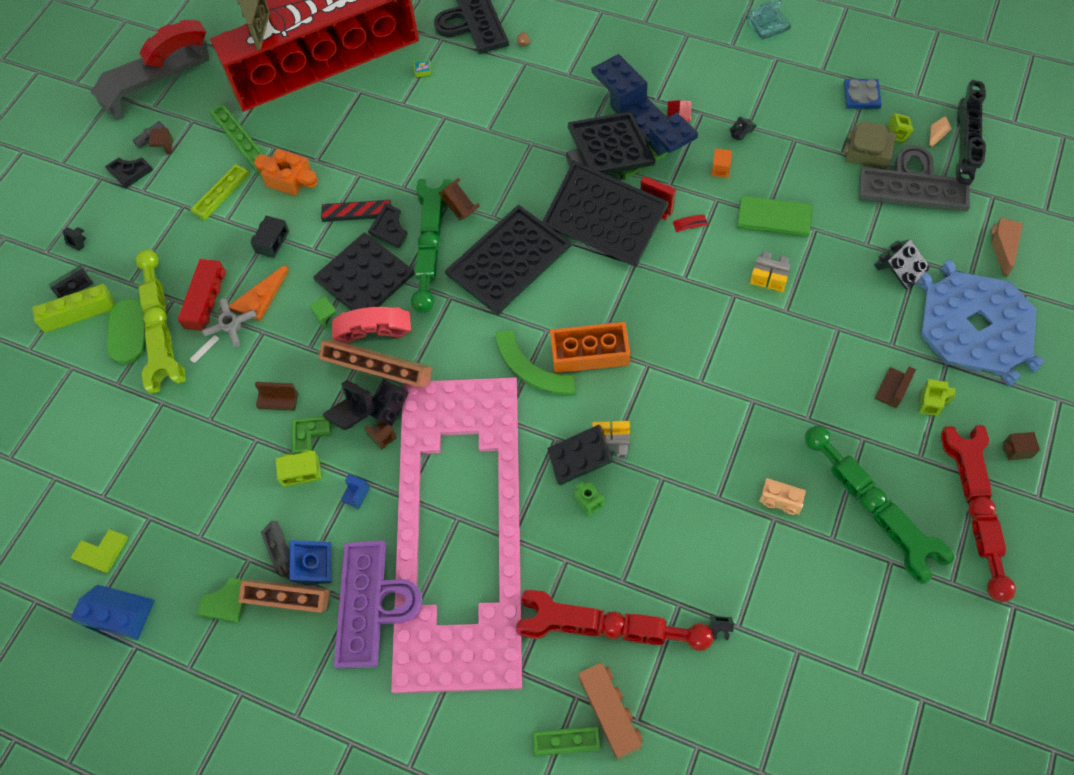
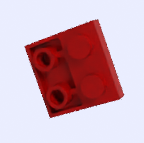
M644 176L641 180L640 190L669 203L661 218L666 221L668 215L671 216L674 211L676 189Z

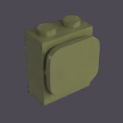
M860 122L858 125L855 124L853 131H849L847 141L850 143L845 146V162L887 170L891 161L897 133L889 132L885 126L875 123Z

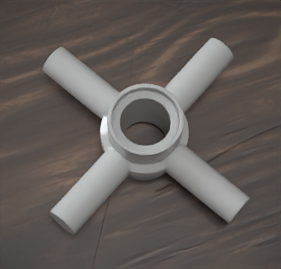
M221 299L219 302L223 313L218 318L219 323L203 329L202 332L206 337L223 330L230 335L233 347H239L240 342L237 332L241 329V322L256 317L257 313L255 310H251L236 316L230 312L227 300Z

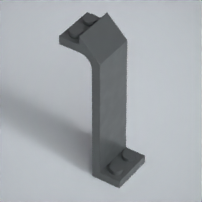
M203 40L202 46L190 45L174 51L166 58L162 67L145 65L143 59L140 58L101 74L91 93L109 115H112L116 120L122 119L120 100L125 94L209 61L207 41Z

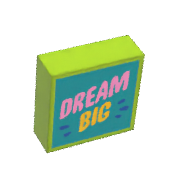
M430 60L414 61L415 77L431 76Z

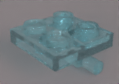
M781 0L764 3L747 14V21L762 40L788 31L791 28L790 22L778 8L782 6Z

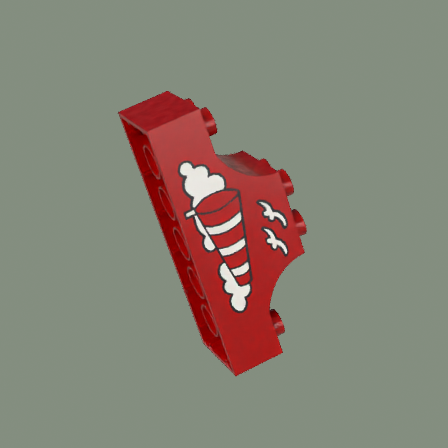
M266 0L270 16L261 50L256 49L247 23L210 38L228 83L243 112L419 41L412 0Z

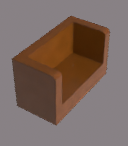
M458 177L442 189L439 194L459 221H461L480 207L478 203L473 205L457 184L461 181Z

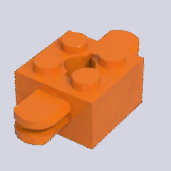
M277 148L272 157L261 154L254 160L255 166L261 172L266 187L296 196L302 186L313 188L318 183L316 173L311 170L308 159Z

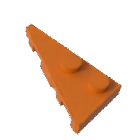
M283 265L230 304V311L241 315L255 310L257 316L253 319L261 321L289 272L288 267Z

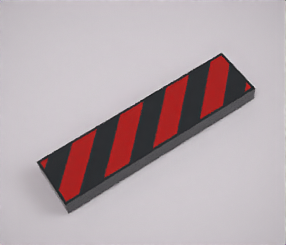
M391 200L322 204L321 219L322 222L374 219L378 216L385 203L391 205Z

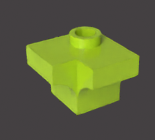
M928 379L920 391L918 413L939 416L945 404H950L955 397L956 388L948 387L949 382Z

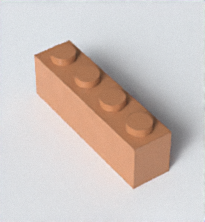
M248 579L241 581L238 602L322 613L328 610L330 589Z
M601 662L578 673L580 683L616 760L640 750L642 747L641 742H643L642 735L638 728L634 730L630 722L633 720V717L628 707L624 709L621 703L623 696L619 688H614L611 682L614 678L609 667L605 668Z

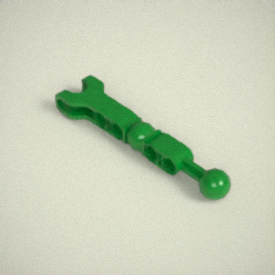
M418 179L416 192L418 194V201L423 205L421 235L418 239L419 247L416 260V279L419 280V289L413 294L411 305L420 313L430 311L434 305V297L429 292L430 280L436 279L437 250L440 247L443 208L447 206L439 192L452 182L451 179H444L442 185L435 189L429 188L426 185V179Z
M814 426L807 430L805 434L807 446L812 450H821L834 465L831 467L833 475L856 500L860 498V503L865 510L873 513L871 516L875 519L876 523L904 553L905 569L917 582L925 584L932 576L925 563V557H931L941 565H948L954 561L953 552L941 539L925 536L891 499L887 501L885 492L879 487H874L876 483L853 457L849 455L845 458L842 457L831 445L830 433L826 428Z

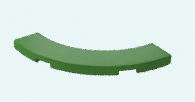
M514 330L495 332L498 349L508 368L520 380L538 390L542 389L552 394L575 395L574 375L550 373L532 364L519 349Z

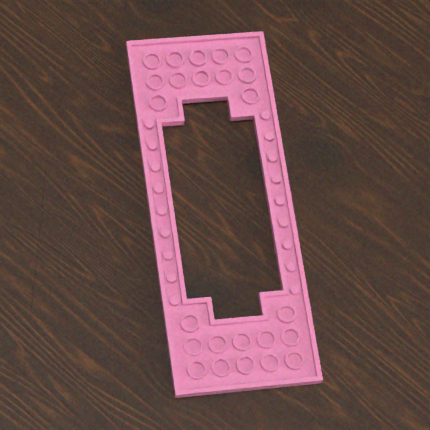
M517 378L430 381L429 386L424 387L403 383V389L408 391L409 394L402 405L396 580H409L416 586L418 582L421 454L441 453V435L479 434V452L498 451L500 602L479 603L478 624L437 625V605H422L419 613L412 620L394 624L391 692L397 694L522 689V636L516 632V625L521 620ZM395 592L396 608L397 606H402L406 598L404 595H399Z

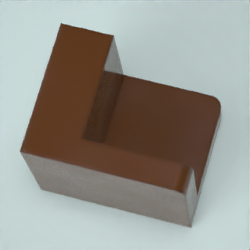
M168 128L151 129L148 144L150 147L163 146L165 152L171 154L173 138Z
M383 422L378 423L372 429L368 425L364 427L367 435L381 450L397 438L393 428L390 425L386 426Z

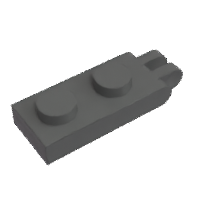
M270 521L261 531L274 569L279 572L280 576L286 577L289 573V548L278 521Z

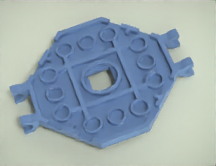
M951 260L944 262L943 265L945 267L940 270L947 277L936 284L932 283V279L927 272L920 276L921 280L917 284L926 292L920 336L944 364L951 366L954 364L962 365L966 369L976 371H991L995 375L1002 376L1010 387L1021 377L1018 372L1011 369L1026 362L1034 373L1045 363L1041 357L1034 355L1037 309L1011 282L957 272ZM976 313L983 315L990 322V326L979 332L967 319Z

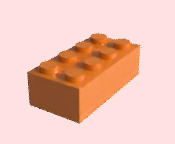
M625 322L550 330L554 374L630 366V349Z

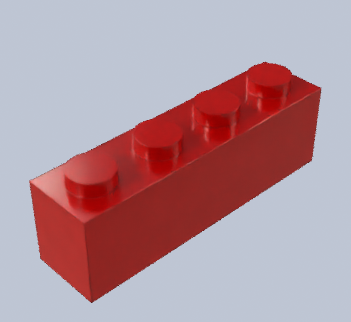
M199 259L177 319L183 329L202 331L209 324L211 311L215 307L216 296L220 293V285L226 275V271L220 261Z

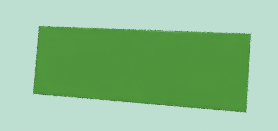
M599 726L532 732L534 756L601 750Z

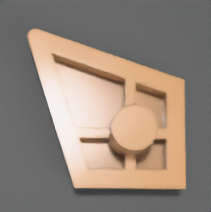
M946 116L930 126L929 146L931 148L952 129Z

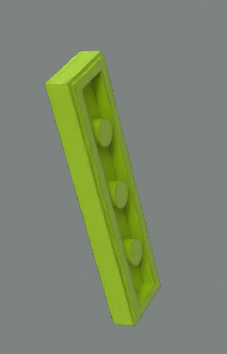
M235 164L190 209L191 212L205 221L250 175L249 171Z

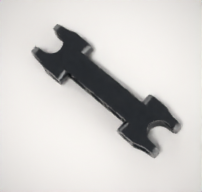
M976 80L969 82L966 96L960 100L957 111V122L960 124L959 161L956 165V179L960 184L969 186L975 179L976 169L983 165L986 153V144L982 140V104L986 98V89L983 82ZM972 86H976L980 90H973ZM961 174H968L970 179H964Z

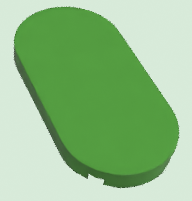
M137 299L121 300L112 307L109 313L107 353L119 364H129L136 361L137 357L142 355L146 348L145 323L143 321L145 313L142 311L141 302Z

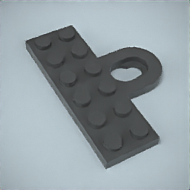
M907 146L900 150L896 158V171L862 167L860 170V200L968 211L970 208L969 185L960 184L956 177L933 175V157L929 151L920 146ZM911 157H916L920 160L922 172L913 173L907 169L906 165Z

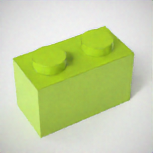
M305 450L299 454H285L282 457L276 458L277 480L282 487L321 480L320 460L315 451Z

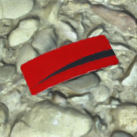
M703 214L675 220L673 225L678 233L690 228L708 226V222Z

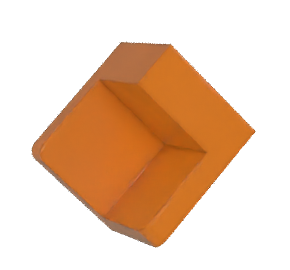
M715 149L711 176L729 177L732 150Z

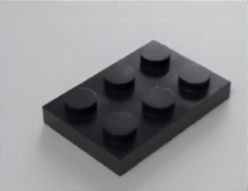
M596 425L547 448L559 485H563L613 462L603 428L600 425Z

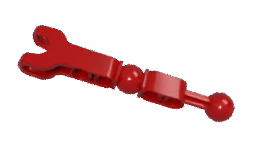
M975 425L970 433L971 439L968 440L960 437L955 427L944 426L941 432L943 450L947 455L956 460L966 502L969 503L968 512L973 518L971 523L977 551L981 558H987L992 578L987 583V592L995 601L1002 603L1010 601L1015 596L1016 585L1011 578L1005 576L1001 557H1004L1006 554V545L998 516L995 514L996 506L993 500L990 499L992 497L991 485L983 457V450L989 443L987 430L984 425Z
M525 590L522 593L521 600L525 607L536 610L538 614L530 619H521L516 625V632L519 635L535 639L542 638L551 631L601 637L603 633L610 639H618L623 636V640L650 645H663L665 639L687 642L696 651H705L712 645L714 639L712 630L702 623L694 624L689 629L667 626V621L660 617L627 613L624 617L616 611L604 614V610L555 603L546 592Z

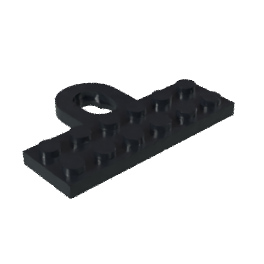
M456 0L459 7L444 10L438 13L434 19L435 30L441 36L454 37L470 32L479 54L509 46L508 38L491 0ZM454 18L464 19V22L461 24L445 23Z

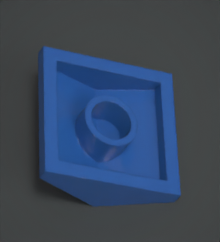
M290 540L289 581L304 585L330 583L331 542Z

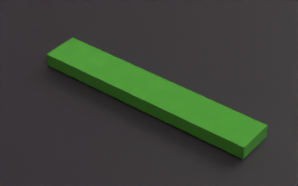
M224 104L210 110L211 116L256 173L261 175V172L255 166L254 160L257 156L264 155V153Z

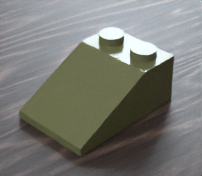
M237 0V3L241 6L242 16L245 17L256 49L261 50L270 16L266 0Z

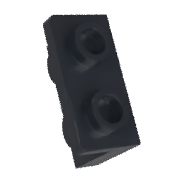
M383 379L372 401L375 412L370 414V416L392 426L409 392Z

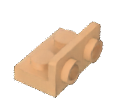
M766 478L759 502L768 508L776 507L782 509L787 514L799 515L803 507L806 490Z

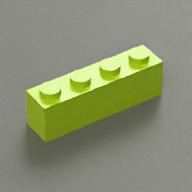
M103 283L34 306L32 311L35 323L46 333L108 312L115 304L113 295Z

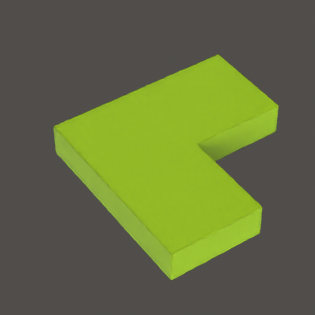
M109 529L99 546L81 540L70 558L108 574L126 544L128 537Z

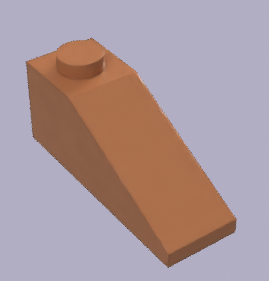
M1000 218L999 222L992 226L990 234L993 235L992 245L1003 276L1007 277L1015 264L1023 223Z

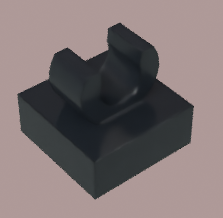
M67 227L62 230L66 245L79 251L84 248L83 241L86 237L81 235L84 232L83 229L77 227L73 230Z
M710 616L713 638L717 639V633L723 631L725 633V640L729 639V632H733L734 629L732 617Z

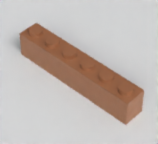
M335 340L321 342L318 358L417 387L429 386L433 369L431 366Z

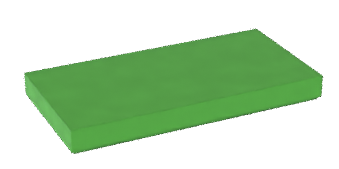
M741 196L737 228L809 237L812 204Z

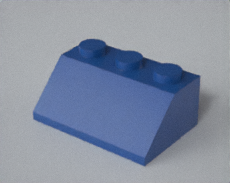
M96 585L79 598L70 619L82 626L138 640L155 600Z

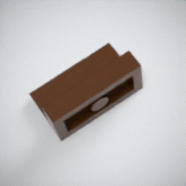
M909 366L906 372L903 373L890 367L875 399L897 409L916 369Z
M255 382V387L259 391L256 403L258 409L295 411L298 392L293 383Z

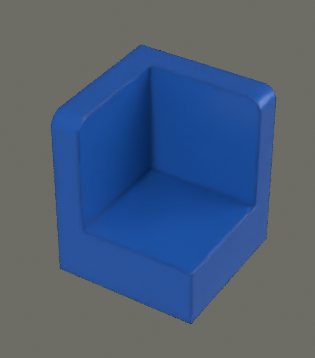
M348 474L345 480L348 488L341 501L359 509L370 488L366 481Z

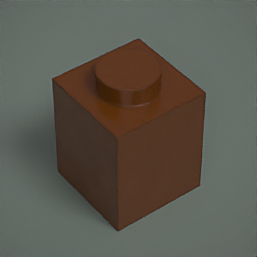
M1035 432L1010 434L1005 439L1003 451L1007 454L1008 460L1030 459L1040 451Z

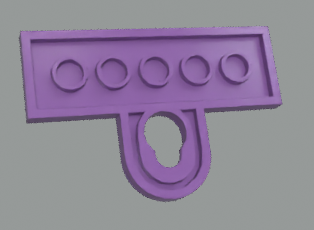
M384 540L345 543L334 657V668L378 667L381 624L408 622L421 609L422 594L414 583L405 579L384 580L386 542ZM396 592L399 595L405 596L406 600L402 606H397L391 611L383 609V599L389 593Z

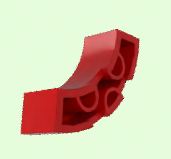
M181 20L180 23L167 24L158 29V32L152 38L149 37L145 41L139 54L145 65L162 67L166 58L174 51L190 45L202 46L206 30L198 20Z

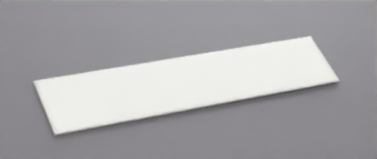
M214 335L190 360L195 363L219 338Z

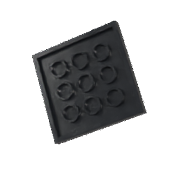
M631 112L568 122V130L585 166L604 174L655 165L656 160Z
M364 232L313 278L315 282L352 311L361 308L379 307L415 273L412 268Z

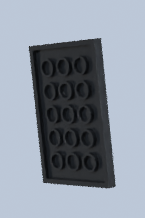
M573 160L542 222L559 233L636 268L669 203Z
M517 205L445 270V274L498 315L571 247V242L526 209Z

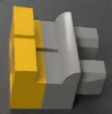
M763 252L757 258L749 284L766 288L768 277L771 275L768 289L784 292L791 265L789 264V258L781 256L778 261L771 260V253Z
M612 421V440L610 422H592V427L596 425L602 426L609 450L616 451V458L627 459L630 449V421Z

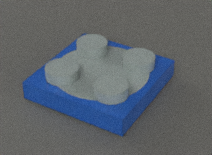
M878 79L844 80L846 108H881L882 102Z

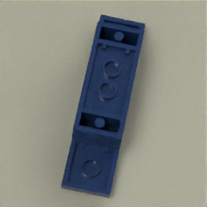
M620 54L591 68L592 74L610 91V107L617 114L632 113L647 144L658 156L666 152L671 153L698 138V132L678 112L667 118L647 98V81Z

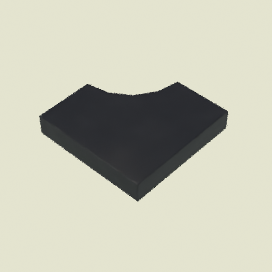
M118 157L105 166L107 171L125 189L153 171L152 167L142 157L132 161L123 160Z
M385 203L368 233L400 248L408 235L399 222L401 210Z

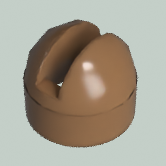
M522 32L517 37V42L520 46H527L531 43L525 32Z

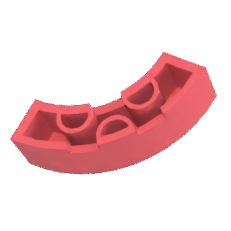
M400 307L361 308L341 313L332 320V339L346 344L366 337L367 333H377L378 336H390L400 339L411 331L410 312L402 310Z

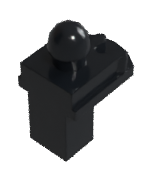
M739 116L732 128H730L731 136L736 140L742 141L748 132H752L757 125L750 119Z

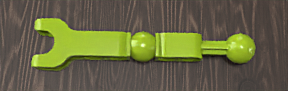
M145 249L137 253L135 259L138 268L143 270L145 283L139 285V295L142 311L145 313L143 321L145 323L148 363L144 367L141 376L146 391L154 394L160 391L161 382L165 377L169 376L172 381L181 384L186 381L184 367L174 360L169 326L166 324L168 316L165 313L164 289L159 279H155L154 269L159 264V258L154 251Z

